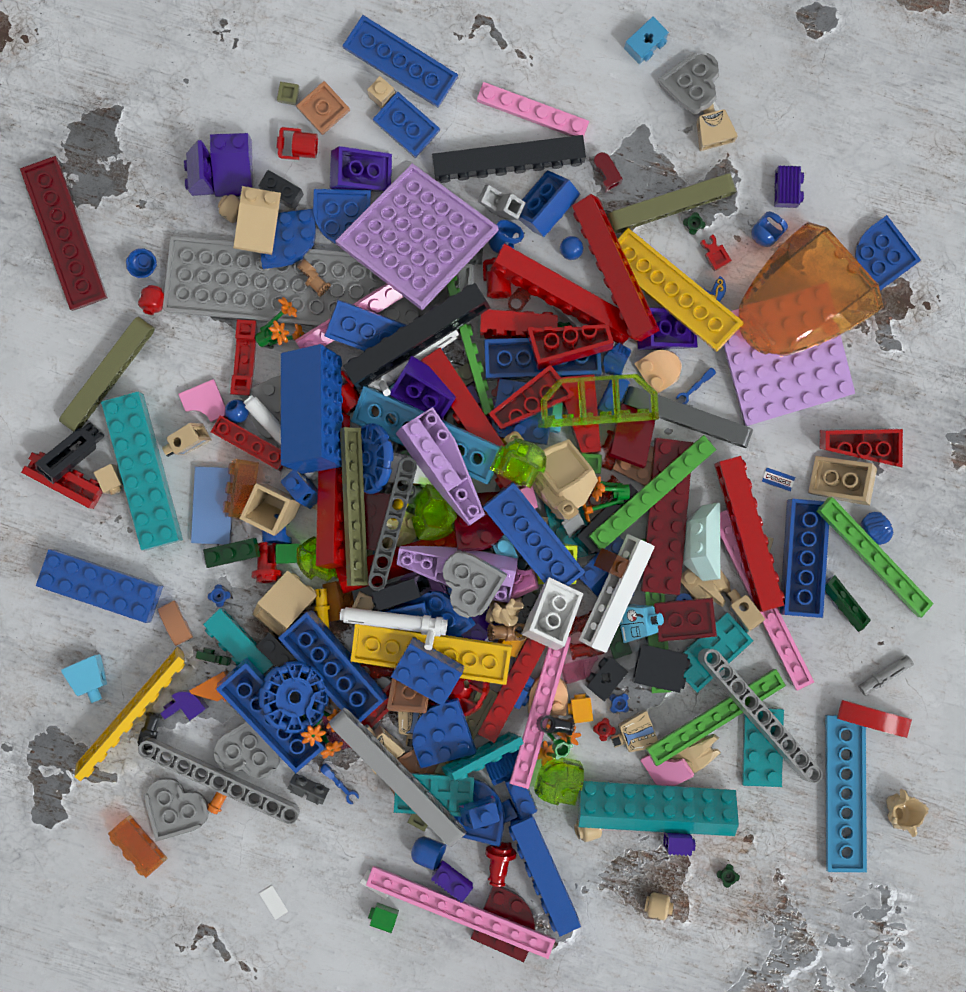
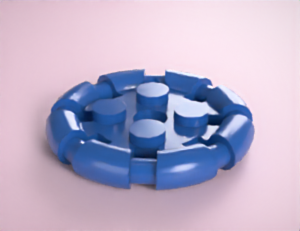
M374 423L365 424L361 427L364 492L367 494H375L381 491L383 486L387 484L392 473V468H390L391 461L394 458L392 443L388 441V433L382 426Z
M299 661L286 662L281 667L276 666L264 678V685L259 690V706L263 709L265 720L275 729L280 728L285 733L304 732V729L308 726H315L323 717V711L325 706H328L329 701L327 691L325 693L326 688L323 689L322 685L325 679L320 672L313 666L308 667L304 665V662ZM301 672L306 674L305 680L299 678ZM288 673L290 678L284 679L282 674ZM315 675H317L320 678V680L316 681L314 679ZM272 684L277 686L275 693L270 692ZM316 684L318 690L313 693L311 686ZM292 692L299 694V700L296 703L290 701V694ZM314 701L318 703L316 710L312 709ZM274 703L277 709L272 711L270 704ZM305 714L306 720L301 722L299 716ZM284 715L289 717L287 722L282 721Z

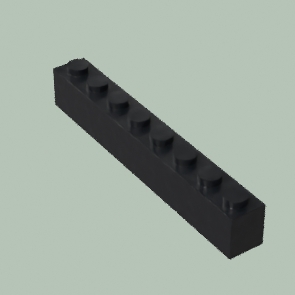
M583 135L433 153L432 159L435 180L440 183H447L451 181L450 179L463 181L477 176V178H485L490 174L503 176L507 172L519 174L530 169L542 171L546 167L559 169L563 165L570 164L572 167H576L585 163L586 153Z
M476 283L467 285L461 292L448 297L442 304L432 307L423 316L416 317L407 326L400 327L396 333L383 338L377 345L367 348L358 357L351 358L343 367L352 383L360 391L363 389V386L371 384L409 360L411 356L414 357L491 307Z

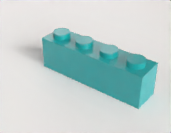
M224 608L217 610L203 624L206 627L205 632L211 638L215 637L219 641L218 645L223 651L226 652L228 650L232 655L231 659L237 665L245 658H248L263 675L274 666L256 647L258 643Z

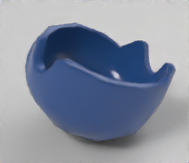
M145 248L135 249L126 258V269L136 278H146L156 269V257L152 251Z

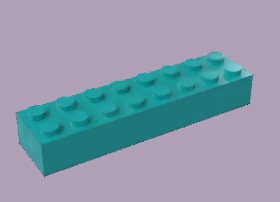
M138 391L102 401V408L140 549L147 551L183 541L144 394Z
M580 781L578 792V827L735 836L739 827L736 790Z

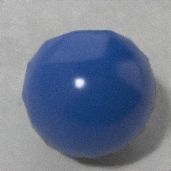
M569 236L561 242L560 253L565 259L576 260L583 253V243L579 238Z
M232 400L226 405L225 415L229 421L242 423L247 419L249 411L245 408L244 401Z

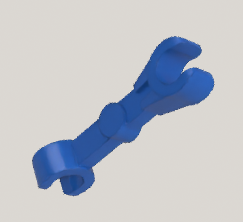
M710 368L701 377V380L696 382L687 393H679L676 396V400L680 396H684L686 400L682 404L686 405L689 401V395L696 391L703 382L705 383L716 374V371Z
M327 763L321 767L320 771L330 780H333L338 788L344 791L349 804H353V801L349 798L351 794H354L359 799L358 792L355 790L350 791L335 776L336 774Z

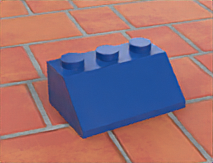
M547 170L522 199L526 203L518 220L534 233L545 237L581 194L569 179Z
M618 536L605 549L618 555L624 540ZM599 553L595 554L582 567L585 573L578 578L597 597H599L609 575L608 572L594 566Z

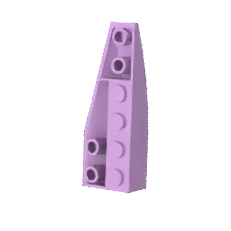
M430 408L402 426L396 432V435L431 484L468 526L485 515L456 440L434 408Z
M400 546L397 565L448 586L443 577V567L445 561L457 551V548ZM463 551L474 554L507 573V577L493 600L509 603L518 558L482 551Z

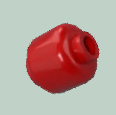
M148 285L141 290L138 306L148 315L161 312L163 309L164 292L158 286Z

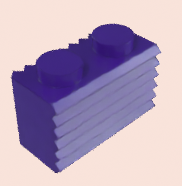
M780 165L776 168L774 207L797 208L803 202L804 191H801V184L804 182V172H801V166Z
M663 833V847L669 855L691 856L692 851H695L696 842L691 834Z
M443 860L432 873L431 880L435 881V884L438 883V886L444 888V891L450 893L451 896L453 895L454 898L460 900V903L466 899L473 889V882Z

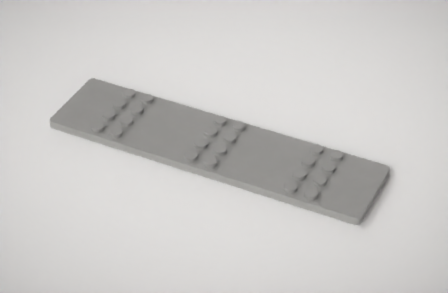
M172 236L169 244L163 310L168 313L269 322L281 311L282 304L278 299L284 297L288 302H292V307L297 309V317L289 316L288 313L283 314L277 320L278 323L317 327L331 318L338 299L354 304L386 284V282L347 252L309 249L303 256V259L308 261L317 270L316 272L319 273L318 276L322 280L331 284L328 291L325 290L326 293L318 297L314 289L305 285L308 279L305 276L306 274H303V271L301 272L297 268L303 259L292 265L263 269L261 253L234 249L233 241ZM466 264L456 275L457 281H454L456 288H460V291L465 286L472 285V264ZM447 286L423 310L403 296V298L377 314L408 325L416 317L423 316L429 312L432 307L445 302L449 297ZM458 328V329H456V330L458 331L459 335L457 336V339H456V340H462L461 335H460V331H459V328Z

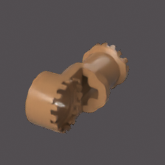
M303 259L297 268L308 277L305 285L307 287L310 286L317 292V296L321 297L326 293L325 290L328 291L331 284L322 280L318 276L317 270L308 261Z
M516 623L514 626L508 627L505 625L494 626V624H489L487 632H489L487 634L488 640L523 641L527 637L522 635L518 638L514 632L519 626L524 629L525 625Z

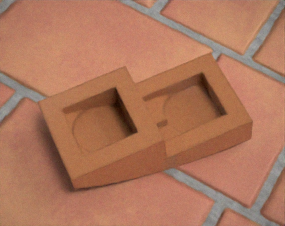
M175 600L157 609L175 646L193 637L188 623L183 618Z

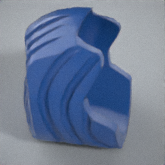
M621 343L616 344L612 350H609L603 360L605 373L621 377L631 350Z
M871 512L861 521V528L878 545L885 544L891 540L894 533L892 524L883 513Z

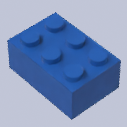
M412 637L394 668L391 677L443 706L461 677L464 665L433 648L426 650L424 648L425 643Z

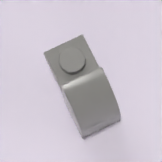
M490 185L484 186L478 199V203L488 208L489 212L508 220H518L526 203L513 194H503Z

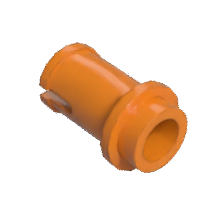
M216 792L211 803L207 804V810L217 815L218 812L222 811L221 807L227 796Z

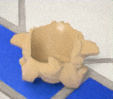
M521 598L510 599L509 603L492 600L486 614V621L490 624L495 621L508 627L514 626L518 621L520 609L524 607Z
M900 789V795L896 793L886 799L889 810L887 816L893 828L908 830L912 837H916L917 827L923 824L929 808L915 797H909L905 790Z

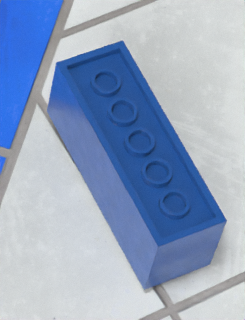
M321 344L281 353V465L301 474L342 467L340 428H342L343 397L341 395V385L343 383L341 377L342 359L340 355Z

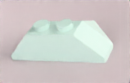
M720 503L702 505L686 521L683 564L702 581L720 579Z

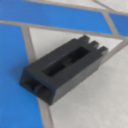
M89 422L83 428L75 430L35 463L36 470L54 484L96 450V443L104 437V434L99 432V429L96 427L93 428V424ZM78 441L81 442L79 445H76L75 451L70 449Z

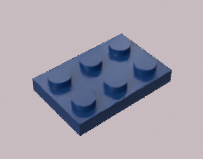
M399 92L373 118L375 124L414 158L440 132V128Z

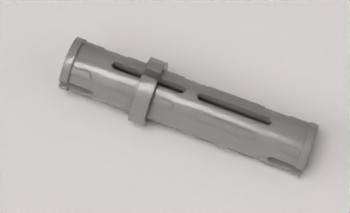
M905 655L883 671L874 673L870 679L858 685L862 694L866 696L878 687L882 688L887 681L910 668L914 663L908 655Z

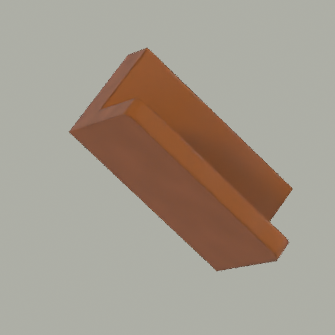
M339 581L322 584L323 588H327V602L330 605L328 610L329 621L340 620L341 609L346 607L352 608L354 604L353 593L351 591L343 594Z

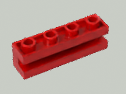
M219 416L211 433L279 471L282 470L284 466L281 465V449L228 419Z
M41 451L39 454L31 453L28 458L31 461L28 466L23 467L21 473L87 508H95L103 493L98 481L92 478L87 480L83 478V473L73 469V471H69L52 484L35 467V463L46 454Z

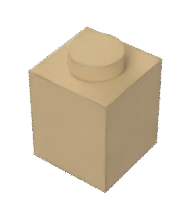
M381 76L367 89L369 98L380 108H383L395 95L394 88Z
M109 464L94 472L103 493L114 495L122 491L121 488L124 486L116 465Z

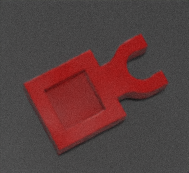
M713 234L709 237L712 244H707L705 240H702L700 244L708 251L705 257L712 269L716 271L732 260L723 245L717 246L716 237Z

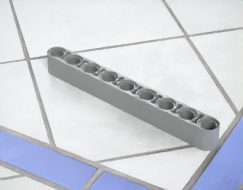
M702 649L698 654L700 664L798 776L810 783H818L823 775L820 767L717 650ZM711 653L713 658L708 663L706 657ZM723 667L725 674L723 677H720L719 671ZM734 682H736L738 685L736 691L732 690V685ZM749 696L750 703L746 706L745 699ZM762 711L763 717L761 720H758L757 715ZM774 725L775 732L771 735L770 728ZM785 740H787V741H788V745H787V747L784 749V748H783V742H784ZM800 755V761L796 763V756ZM812 769L813 774L811 777H808V772Z
M343 708L329 721L332 729L448 846L452 847L466 834L465 828L348 709Z
M147 738L138 747V753L141 757L281 822L293 824L298 819L300 810L295 803L157 739ZM147 743L152 745L153 752H147L144 749V745ZM162 752H168L171 755V760H164ZM180 760H186L189 767L187 769L182 768ZM199 768H203L206 771L207 775L205 777L198 775L197 770ZM215 777H222L224 784L218 785L215 782ZM233 785L241 786L242 792H234ZM257 793L260 796V800L253 801L250 798V794ZM268 802H276L278 808L270 809ZM291 809L295 812V816L288 817L285 811Z

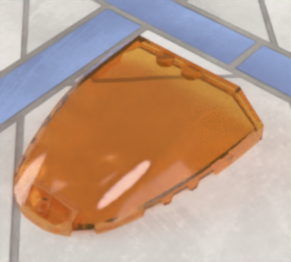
M807 222L777 249L749 286L738 307L739 318L743 321L739 331L752 348L765 355L771 353L778 354L781 357L799 353L813 346H819L828 340L835 339L847 331H851L878 313L883 308L879 285L827 227Z

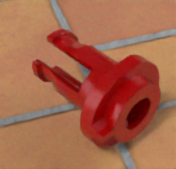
M268 542L258 543L260 557H257V570L251 572V577L261 584L276 583L283 576V572L277 570L276 543H272V545H268Z
M501 842L500 846L489 845L486 847L485 855L490 858V877L488 880L492 886L503 887L506 885L505 878L509 861L516 859L517 854L516 850L512 848L511 842Z

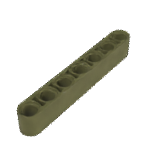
M729 173L615 210L607 216L614 232L619 233L626 231L628 228L632 229L729 197L737 191L732 176Z
M139 316L132 321L62 413L59 422L73 432L83 427L155 331L152 325Z

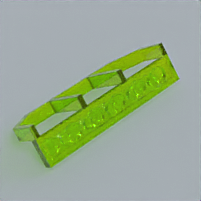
M638 374L558 379L541 399L542 420H538V428L659 420L658 394ZM633 378L651 394L652 412H649V408L637 409V413H630V410H621L619 379ZM612 380L614 415H612V411L600 412V416H593V412L586 413L584 381ZM578 382L580 417H574V414H563L561 419H555V415H548L547 401L563 383Z

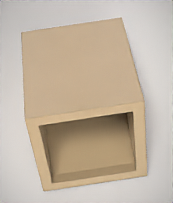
M256 483L240 519L275 536L295 518L301 504L290 494L269 484ZM274 514H280L278 518L274 517Z
M287 570L257 603L252 615L280 637L302 616L317 595L311 586L303 584L295 573H290Z

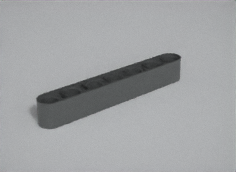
M629 386L623 402L625 405L654 415L662 420L743 448L748 447L753 433V429L633 386Z
M411 457L402 458L398 464L368 576L369 586L373 590L383 589L387 582L417 470V463ZM406 460H410L413 463V468L410 471H404L402 468V464ZM406 480L408 482L407 489L399 490L397 487L398 481ZM395 499H401L403 506L400 509H394L392 502ZM390 518L397 519L398 525L395 528L387 526V521ZM390 537L393 540L390 547L382 545L384 538ZM384 556L388 559L385 566L377 565L376 562L379 557ZM374 576L382 577L383 581L380 585L372 584L371 580Z

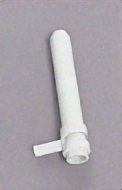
M453 331L414 357L421 361V359L438 348H444L457 339L458 331ZM409 360L368 386L380 392L382 391L384 396H389L391 391L388 386L392 385L394 380L399 378Z
M251 395L243 402L246 405L245 408L281 446V423L257 397L254 398ZM318 471L305 473L304 475L314 481L318 477Z
M350 607L341 609L340 620H343L344 623L421 632L422 635H427L424 646L426 650L432 649L435 636L446 635L448 620H444L443 617L431 618L428 615L421 617Z

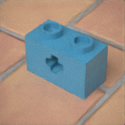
M653 16L626 41L624 49L638 64H641L643 61L647 62L654 55V50L657 48L661 49L667 43L666 39L669 32Z

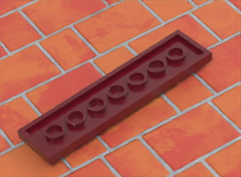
M53 156L20 168L69 309L74 311L107 299L105 288L58 158Z
M655 438L651 480L694 442ZM691 473L648 510L645 542L655 547L642 574L640 589L642 592L680 595Z

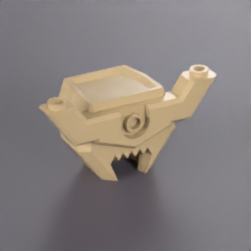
M514 431L505 436V442L514 460L530 485L533 486L538 497L551 509L550 513H554L558 519L569 520L578 515V508L586 503L598 479L593 468L570 439L549 446L533 456L525 440L518 432Z

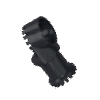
M146 712L147 718L144 727H141L137 741L138 746L145 736L157 739V728L159 721L163 718L162 715ZM152 745L150 747L144 746V749L148 751L153 749Z
M541 715L536 723L538 730L544 733L557 734V732L571 736L575 730L573 728L575 727L573 726L575 725L573 718L560 719L558 716ZM546 718H548L551 722L550 727L547 730H545L542 726V723Z

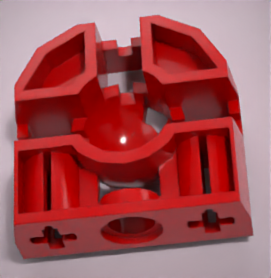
M459 678L448 699L458 698L464 716H470L481 708L484 699L490 691V682ZM468 680L469 688H465L464 681ZM473 690L482 694L478 703L470 699V694ZM431 699L428 700V704L431 706L437 704Z

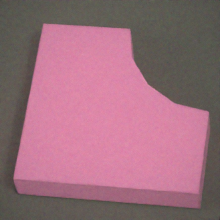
M214 379L178 394L186 412H202L208 417L210 422L218 420L219 416H226V406Z
M518 567L516 568L510 599L519 598L539 588L537 576L533 569L524 571L519 570Z
M649 754L640 760L656 785L676 786L694 776L684 758L678 760L668 759L659 766L654 765Z

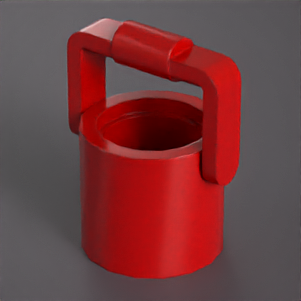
M280 128L276 145L278 157L289 160H299V157L316 159L318 153V134L301 132V129ZM284 131L294 132L292 156L282 155L285 139Z
M496 257L484 260L483 280L487 281V297L492 299L510 297L512 295L511 281L497 276L491 270L487 271V265L493 264Z
M342 370L341 375L348 382L341 387V395L343 397L342 412L349 415L355 411L360 394L354 388L355 385L348 374Z

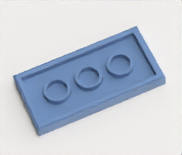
M195 467L191 543L224 545L231 543L234 468Z

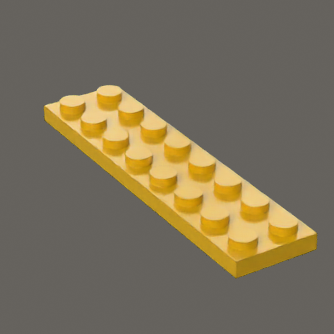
M628 228L618 238L641 290L713 350L718 352L743 325V321L631 229Z
M355 624L351 662L395 668L412 637L425 643L427 635H422L421 632ZM448 635L434 637L433 649L464 665L460 678L507 684L512 645Z
M178 646L77 761L74 777L80 782L84 777L88 778L92 774L97 762L101 763L105 759L109 748H114L118 744L122 733H127L131 729L135 718H140L144 714L147 704L149 702L153 703L157 699L160 689L162 687L166 688L170 684L173 674L175 672L179 673L185 665L184 653Z

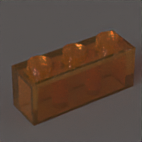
M234 459L232 463H229L228 474H230V482L226 483L225 493H228L227 501L223 503L225 517L240 519L256 484L259 462Z
M131 815L126 817L108 833L110 841L115 846H119L123 851L122 854L125 859L132 861L137 873L141 876L144 875L145 878L168 859Z

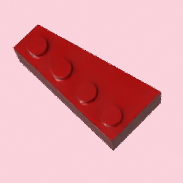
M488 309L481 314L480 338H528L527 327H557L558 315H553V312L538 314L533 311L515 312L513 310Z
M608 324L583 325L582 327H527L528 338L538 370L547 368L549 365L554 366L613 349L614 342Z
M549 365L492 410L489 416L498 428L503 430L567 401L575 395L554 368Z
M595 376L561 377L575 395L573 398L564 401L563 405L579 452L581 454L600 453L601 445Z
M903 429L820 430V449L903 468Z

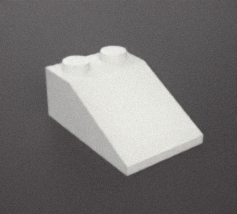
M550 577L547 578L527 618L522 635L554 650L565 647L583 593Z

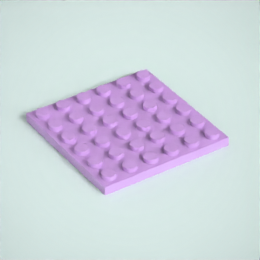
M412 163L336 240V245L419 309L423 310L499 229L496 224Z
M822 283L731 311L743 321V325L723 347L744 426L855 394L828 283Z

